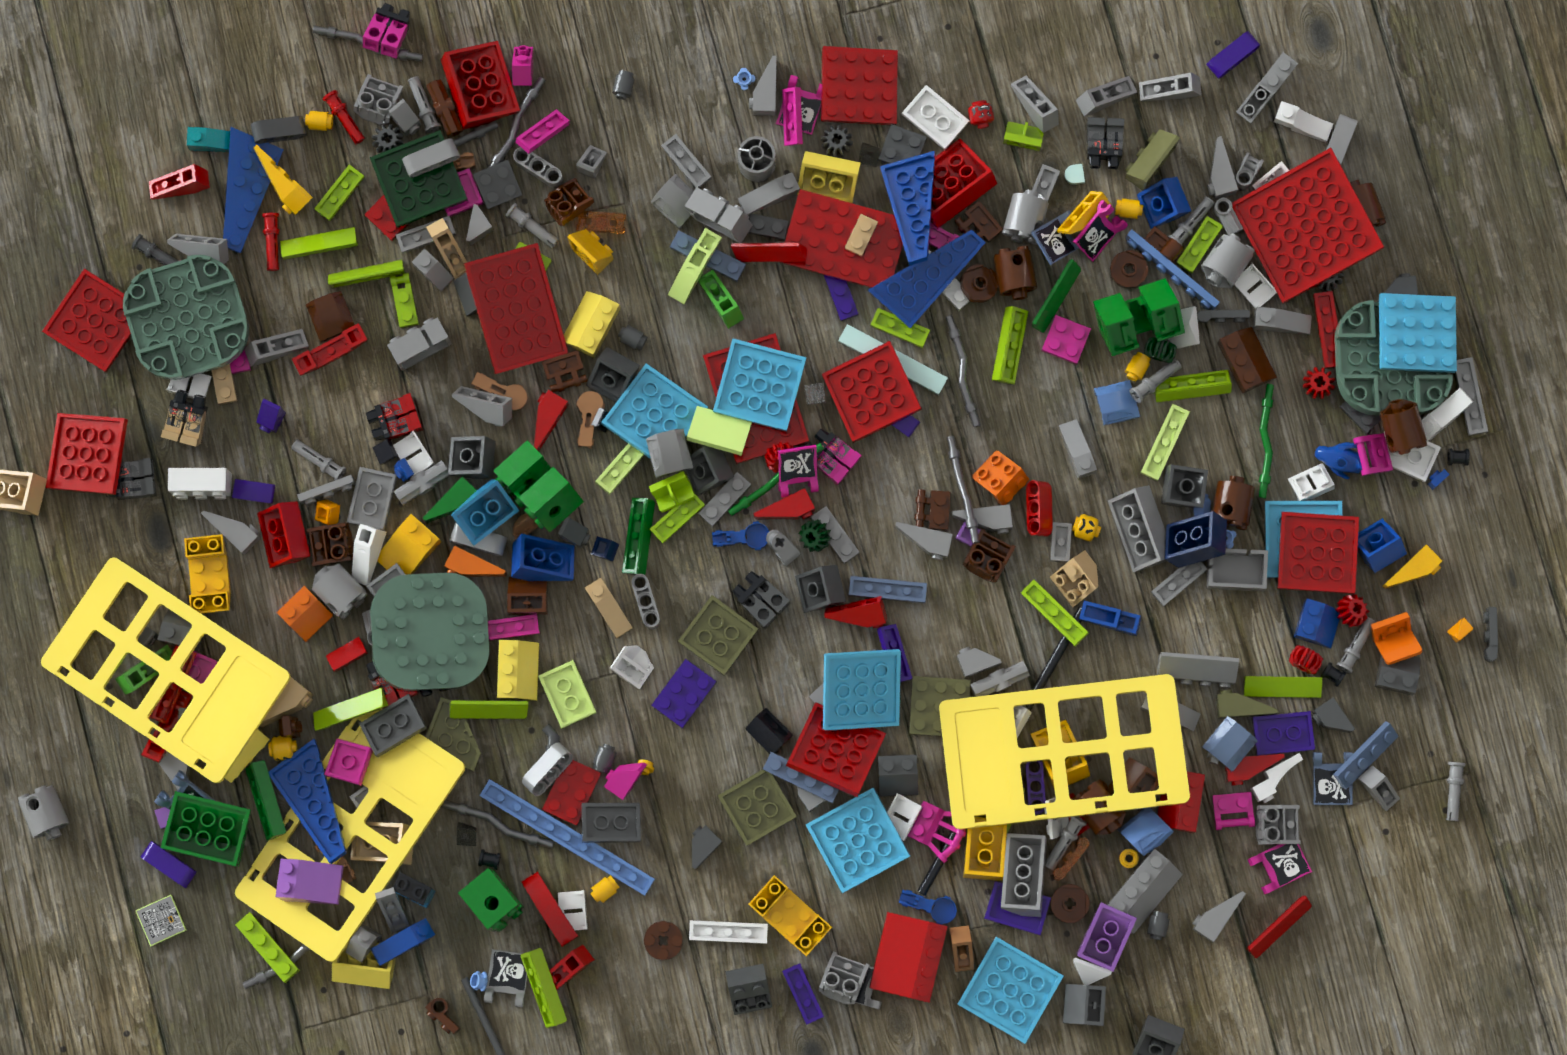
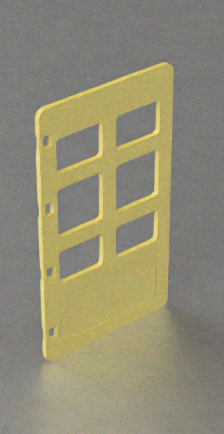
M110 558L41 659V664L45 669L214 783H220L224 780L291 678L287 670L117 558ZM127 583H131L146 593L148 598L127 630L121 631L106 621L104 616ZM161 605H164L192 624V628L169 661L164 660L138 642L139 636ZM98 631L113 641L115 647L96 676L90 680L73 669L72 663L93 632ZM207 634L223 644L226 650L205 682L201 684L182 671V667L202 637ZM129 653L159 672V677L137 709L131 708L105 689ZM62 667L70 671L67 676L60 673ZM175 683L192 694L193 700L173 730L166 732L150 721L149 716L169 686ZM108 697L115 701L112 707L104 703ZM153 728L161 732L157 738L150 734ZM199 759L206 763L204 769L196 765Z
M1169 674L944 700L939 705L952 824L958 830L1187 803L1190 798L1175 680ZM1146 692L1151 732L1149 734L1122 736L1120 733L1116 696L1125 693ZM1101 697L1107 737L1098 740L1064 743L1062 741L1058 703L1066 700ZM1043 704L1049 740L1048 745L1019 748L1014 707ZM1152 748L1155 754L1159 789L1156 791L1129 793L1123 753L1128 750ZM1102 753L1109 754L1114 794L1105 797L1071 800L1069 797L1065 759ZM1050 760L1056 797L1055 802L1026 805L1020 765L1025 762ZM1167 794L1166 801L1156 802L1155 795ZM1095 802H1107V807L1095 808ZM1046 808L1047 814L1035 816V809ZM986 815L985 822L975 823V816Z
M382 708L353 718L338 739L371 748L361 727L359 726L356 731L351 728L357 720L362 722L381 711ZM418 733L380 757H376L374 752H372L362 782L368 788V793L353 814L348 813L333 802L338 822L343 825L341 833L346 850L353 839L359 836L388 857L386 863L365 893H361L342 880L340 895L354 904L355 908L339 931H336L310 913L307 909L310 903L286 902L276 898V888L263 879L278 855H283L287 859L316 862L289 843V838L301 822L292 808L286 814L283 822L284 826H286L290 819L294 823L285 834L267 842L246 876L243 877L235 890L236 897L325 960L335 962L377 902L375 893L385 890L464 773L465 764ZM334 745L322 761L325 770L327 768ZM381 799H385L413 818V823L398 844H394L366 825V820ZM324 856L321 863L330 864ZM339 858L333 864L336 865L341 858ZM255 870H258L260 873L258 874L256 879L252 881L250 877L252 876Z

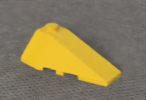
M256 145L253 149L280 201L284 204L282 208L289 215L291 213L296 215L313 197L295 180H291L287 172L280 166H277L275 161Z

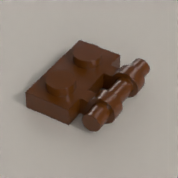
M980 201L964 213L968 220L964 222L959 217L954 221L961 233L970 231L969 227L973 224L979 231L977 235L980 238L984 237L988 243L1003 231V228Z
M578 350L542 361L547 380L555 379L557 383L550 385L552 392H562L566 388L581 386V383L588 381L586 374L582 376L577 374V371L584 369ZM572 374V379L562 382L561 376Z
M919 489L918 497L915 500V503H917V514L914 515L916 526L923 527L924 521L929 522V529L948 530L951 492L931 490V498L925 497L926 490ZM925 504L930 505V515L924 514Z

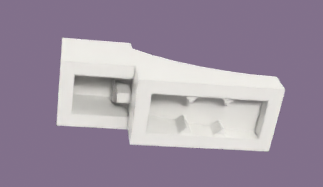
M1281 101L1274 119L1275 123L1289 127L1291 131L1325 143L1333 126V123L1315 117L1299 107Z
M1462 388L1455 391L1447 400L1422 419L1427 441H1431L1474 402Z
M1300 753L1264 772L1267 780L1251 788L1257 802L1263 800L1266 803L1274 798L1273 794L1277 792L1275 788L1281 778L1294 765L1303 760Z

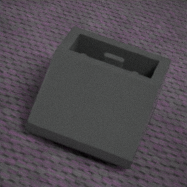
M764 964L725 971L734 1015L772 1007Z
M1065 984L1063 1023L1104 1026L1106 986Z

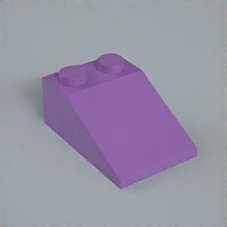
M280 859L275 897L286 902L339 905L344 866L298 859Z
M1101 902L1082 940L1077 956L1114 972L1137 918Z

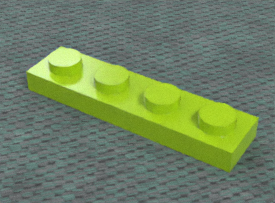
M1035 580L1021 592V595L1075 647L1089 634Z
M251 912L235 924L284 983L300 971Z

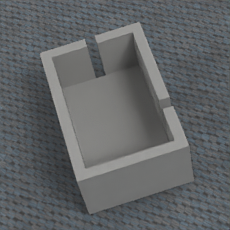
M696 187L685 205L692 217L728 238L742 243L753 226L749 220L750 217L744 213L745 210L738 205L733 207L729 204V201L721 196L716 198L706 188L701 190Z
M433 317L423 322L424 325L421 328L413 327L406 332V335L402 337L396 336L390 340L387 346L401 371L452 345L438 317L435 319Z
M1226 548L1225 555L1208 559L1207 568L1211 569L1207 571L1206 589L1265 591L1267 589L1268 550H1250L1248 556H1245L1247 549Z

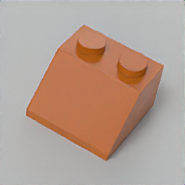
M305 586L276 612L305 642L334 616Z

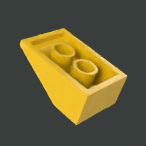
M585 229L572 233L567 237L571 249L597 275L614 260L611 248L606 244L603 246L599 242L600 238L593 231L589 233Z
M410 514L382 548L377 562L386 570L397 563L406 575L413 574L442 541L416 517Z
M1061 721L1062 741L1064 743L1077 742L1067 721ZM1047 727L1030 734L1035 747L1048 745ZM1084 756L1068 757L1065 759L1068 785L1090 777L1088 764ZM1042 760L1047 776L1054 788L1051 761Z
M974 817L975 823L986 821L984 817ZM1007 824L967 829L963 878L1002 881Z

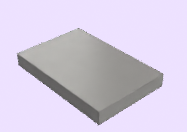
M360 467L347 523L359 526L360 524L368 525L385 531L393 491L397 481L396 474Z

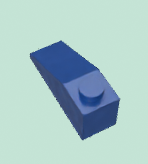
M424 918L371 948V951L379 966L427 942L435 933L427 919Z

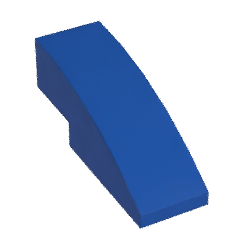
M1088 601L1083 602L1079 620L1134 636L1138 634L1142 619L1141 615Z

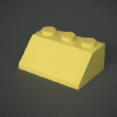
M805 151L798 185L800 189L853 203L861 162Z
M586 291L564 333L566 345L595 359L621 309L620 305L602 295Z
M499 640L497 698L499 700L537 701L539 643L520 640Z
M256 730L226 775L225 779L230 783L240 775L242 770L252 762L253 758L270 740L262 731Z
M347 945L340 957L332 963L333 982L390 989L396 958L379 966L372 951H370L361 963L345 953Z

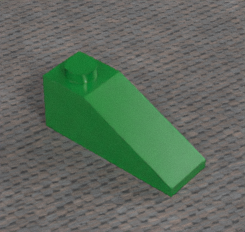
M461 477L423 517V520L429 523L451 515L477 490Z

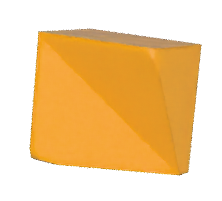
M329 500L318 501L315 520L326 525L337 524L340 505Z
M1462 618L1447 633L1455 642H1459L1473 630V627L1465 618Z

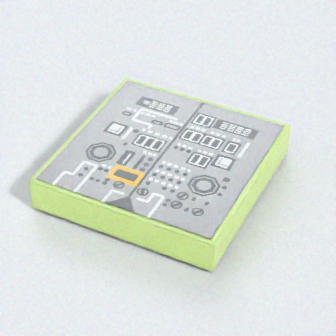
M172 895L136 910L150 946H154L187 931Z

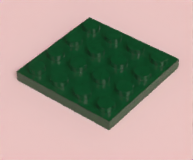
M441 130L370 157L397 228L468 201L453 162L411 178L408 176L402 159L405 156L444 141Z

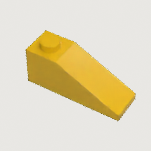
M1090 191L1061 224L1057 232L1073 234L1083 230L1097 213V207L1101 200L1110 205L1111 203L1103 192Z
M1426 544L1383 587L1385 589L1426 577L1430 573L1434 575L1441 568L1439 564L1442 560Z

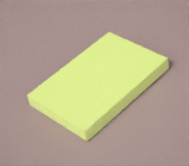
M697 406L686 440L742 456L752 422L715 413L713 410Z
M574 660L538 675L561 729L597 713Z

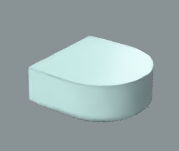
M1082 164L1071 165L1066 169L1064 177L1069 184L1085 183Z

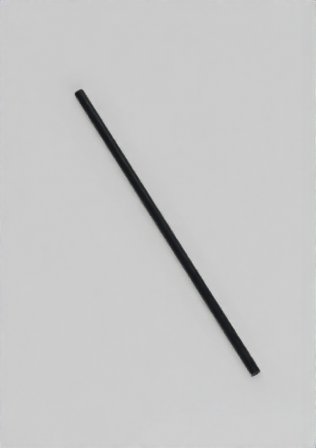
M1081 607L1077 609L1075 615L1073 616V618L1080 624L1082 622V620H1079L1082 609ZM1064 636L1060 639L1032 690L1044 689L1070 643ZM1034 704L1023 705V707L1027 708L1029 711H1031L1034 706ZM951 831L947 839L953 841L956 833ZM944 843L940 852L942 853L949 845ZM938 856L935 858L917 892L926 896L944 864Z

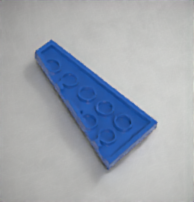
M230 127L223 239H227L228 249L240 254L270 184V180L253 148L258 145L275 161L276 165L284 149L270 143L255 144L253 136Z
M935 151L880 166L909 266L928 261Z
M970 230L928 254V261L908 266L867 291L907 327L911 328L986 242L973 230Z
M312 739L293 753L292 758L285 759L268 773L330 864H333L344 856L347 851L327 778L324 775L325 771L317 741Z

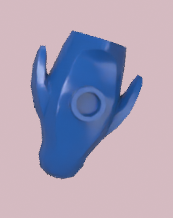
M1345 442L1332 447L1319 446L1315 450V457L1325 463L1337 476L1349 479L1350 477L1343 472L1359 474L1362 470L1358 452L1350 449L1357 448L1354 443Z

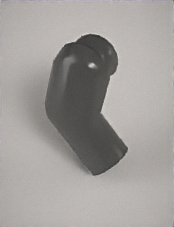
M550 724L546 725L542 731L548 737V745L545 746L547 751L553 744L560 743V736Z

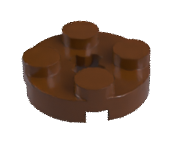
M1126 250L1118 253L1110 265L1111 278L1120 287L1127 289L1137 288L1145 281L1148 275V265L1144 256L1135 250ZM1132 265L1134 272L1127 274L1124 266Z
M981 264L970 266L960 278V285L964 295L973 303L989 301L994 297L999 287L996 273L991 268L988 269ZM977 279L979 282L984 283L982 288L976 285Z
M1066 884L1056 889L1050 900V907L1054 916L1064 923L1078 922L1084 918L1090 906L1088 895L1081 887L1074 884ZM1068 898H1072V902H1075V906H1072V909H1068V906L1064 905Z
M666 921L656 922L645 933V949L655 959H672L682 948V933L673 923ZM667 936L668 945L662 944L660 946L658 944L660 942L659 937Z

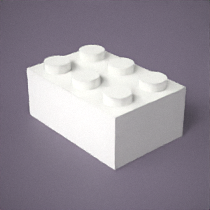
M168 468V491L176 499L186 500L188 496H194L195 499L205 500L207 496L224 500L226 496H231L232 473L227 468Z

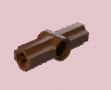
M441 79L434 80L426 86L433 100L436 114L439 120L441 119L448 138L457 136L463 130L456 116L455 107L451 98L448 97Z

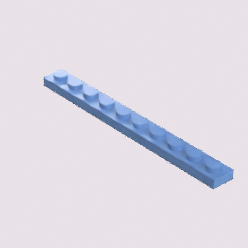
M490 779L479 795L644 896L655 880L598 844L582 843V835Z

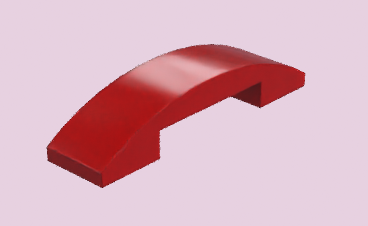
M357 323L344 330L341 335L311 351L307 350L292 358V361L300 376L341 358L365 343L368 339L360 324Z
M181 691L168 725L159 722L158 726L166 732H171L178 722V709H187L193 695ZM155 730L153 736L157 738L161 732ZM149 739L141 756L160 763L167 751Z
M538 871L523 880L524 888L560 945L563 947L579 937Z

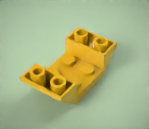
M223 534L184 538L185 556L189 563L190 607L201 614L230 611L229 567Z
M775 875L748 904L806 957L832 928Z

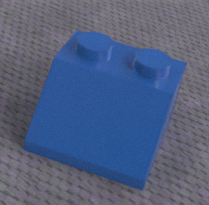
M1178 177L1162 179L1137 194L1151 229L1154 226L1158 227L1177 220L1191 212Z
M1383 518L1358 533L1357 551L1365 564L1374 573L1407 554L1401 537Z
M1307 598L1303 603L1294 638L1331 649L1340 618H1337L1339 612L1325 603Z

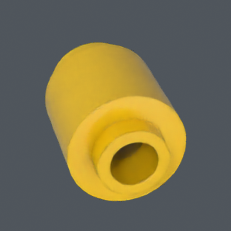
M310 111L309 114H306L305 125L308 126L309 130H332L333 115L329 114V112Z
M1122 198V200L1116 201L1115 215L1130 219H1138V216H1142L1143 205L1140 204V200Z
M1137 352L1136 355H1133L1125 370L1126 377L1134 382L1137 380L1141 381L1150 366L1149 362L1151 359L1147 355Z
M610 875L607 878L604 877L591 887L593 892L590 894L597 903L599 901L604 903L617 893L616 890L620 887Z

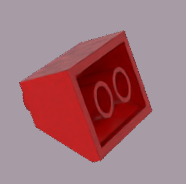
M298 501L278 503L257 513L270 568L299 562L310 557Z
M1187 771L1190 792L1188 802L1178 805L1159 806L1157 815L1172 830L1195 833L1205 774ZM1167 794L1160 795V801L1167 800Z

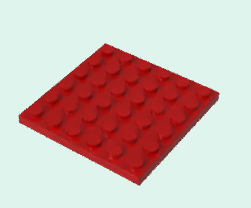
M1332 148L1323 151L1232 202V208L1282 303L1288 302L1385 248Z

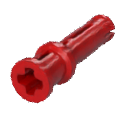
M333 90L326 94L322 100L327 102L332 110V115L337 116L354 144L357 145L364 141L365 137L346 110L347 105L342 103L337 95L338 91Z
M263 213L267 271L279 270L277 235L280 233L277 219L279 213Z

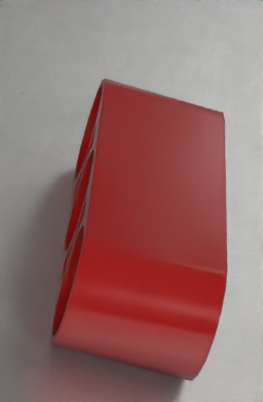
M1031 480L1026 487L1027 531L1031 535L1047 537L1052 533L1053 529L1052 488L1048 482Z

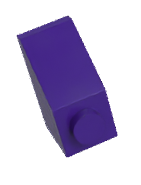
M263 399L256 423L260 426V430L268 434L271 431L276 433L286 412L280 406Z

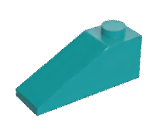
M188 127L186 146L190 151L229 152L230 131Z

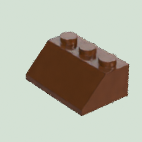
M1252 327L1238 330L1219 339L1217 344L1242 394L1277 378Z

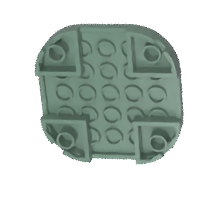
M191 255L181 261L155 269H146L132 279L130 286L124 294L123 311L136 349V355L143 366L157 377L167 380H180L226 366L239 357L247 344L249 324L235 278L222 262L210 256Z
M1368 300L1358 303L1349 309L1338 322L1334 337L1336 379L1342 397L1352 408L1364 414L1380 415V412L1387 408L1389 402L1405 399L1417 403L1420 415L1435 409L1448 396L1453 381V375H1450L1448 372L1380 369L1379 302Z
M456 573L407 574L388 580L377 591L370 608L372 659L376 671L390 686L403 691L458 689L470 684L482 673L489 657L487 605L483 593L473 581Z

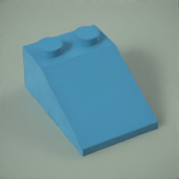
M491 479L472 494L451 516L474 546L519 512V509L498 480Z

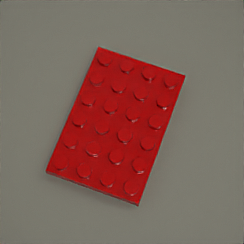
M800 189L785 243H800L807 248L806 261L779 263L872 288L895 274L903 243L893 214ZM860 214L878 221L862 257L845 250V246Z
M538 243L464 263L495 374L568 353Z
M776 333L748 341L749 343L781 351ZM730 347L703 355L715 397L718 394ZM795 400L787 432L752 423L742 456L733 454L736 464L765 456L767 448H772L773 444L777 445L780 441L783 444L788 442L793 447L809 442L797 400Z

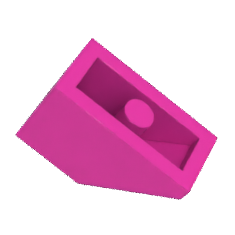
M644 762L619 765L615 771L611 769L605 778L608 781L604 787L623 800L630 793L647 764Z

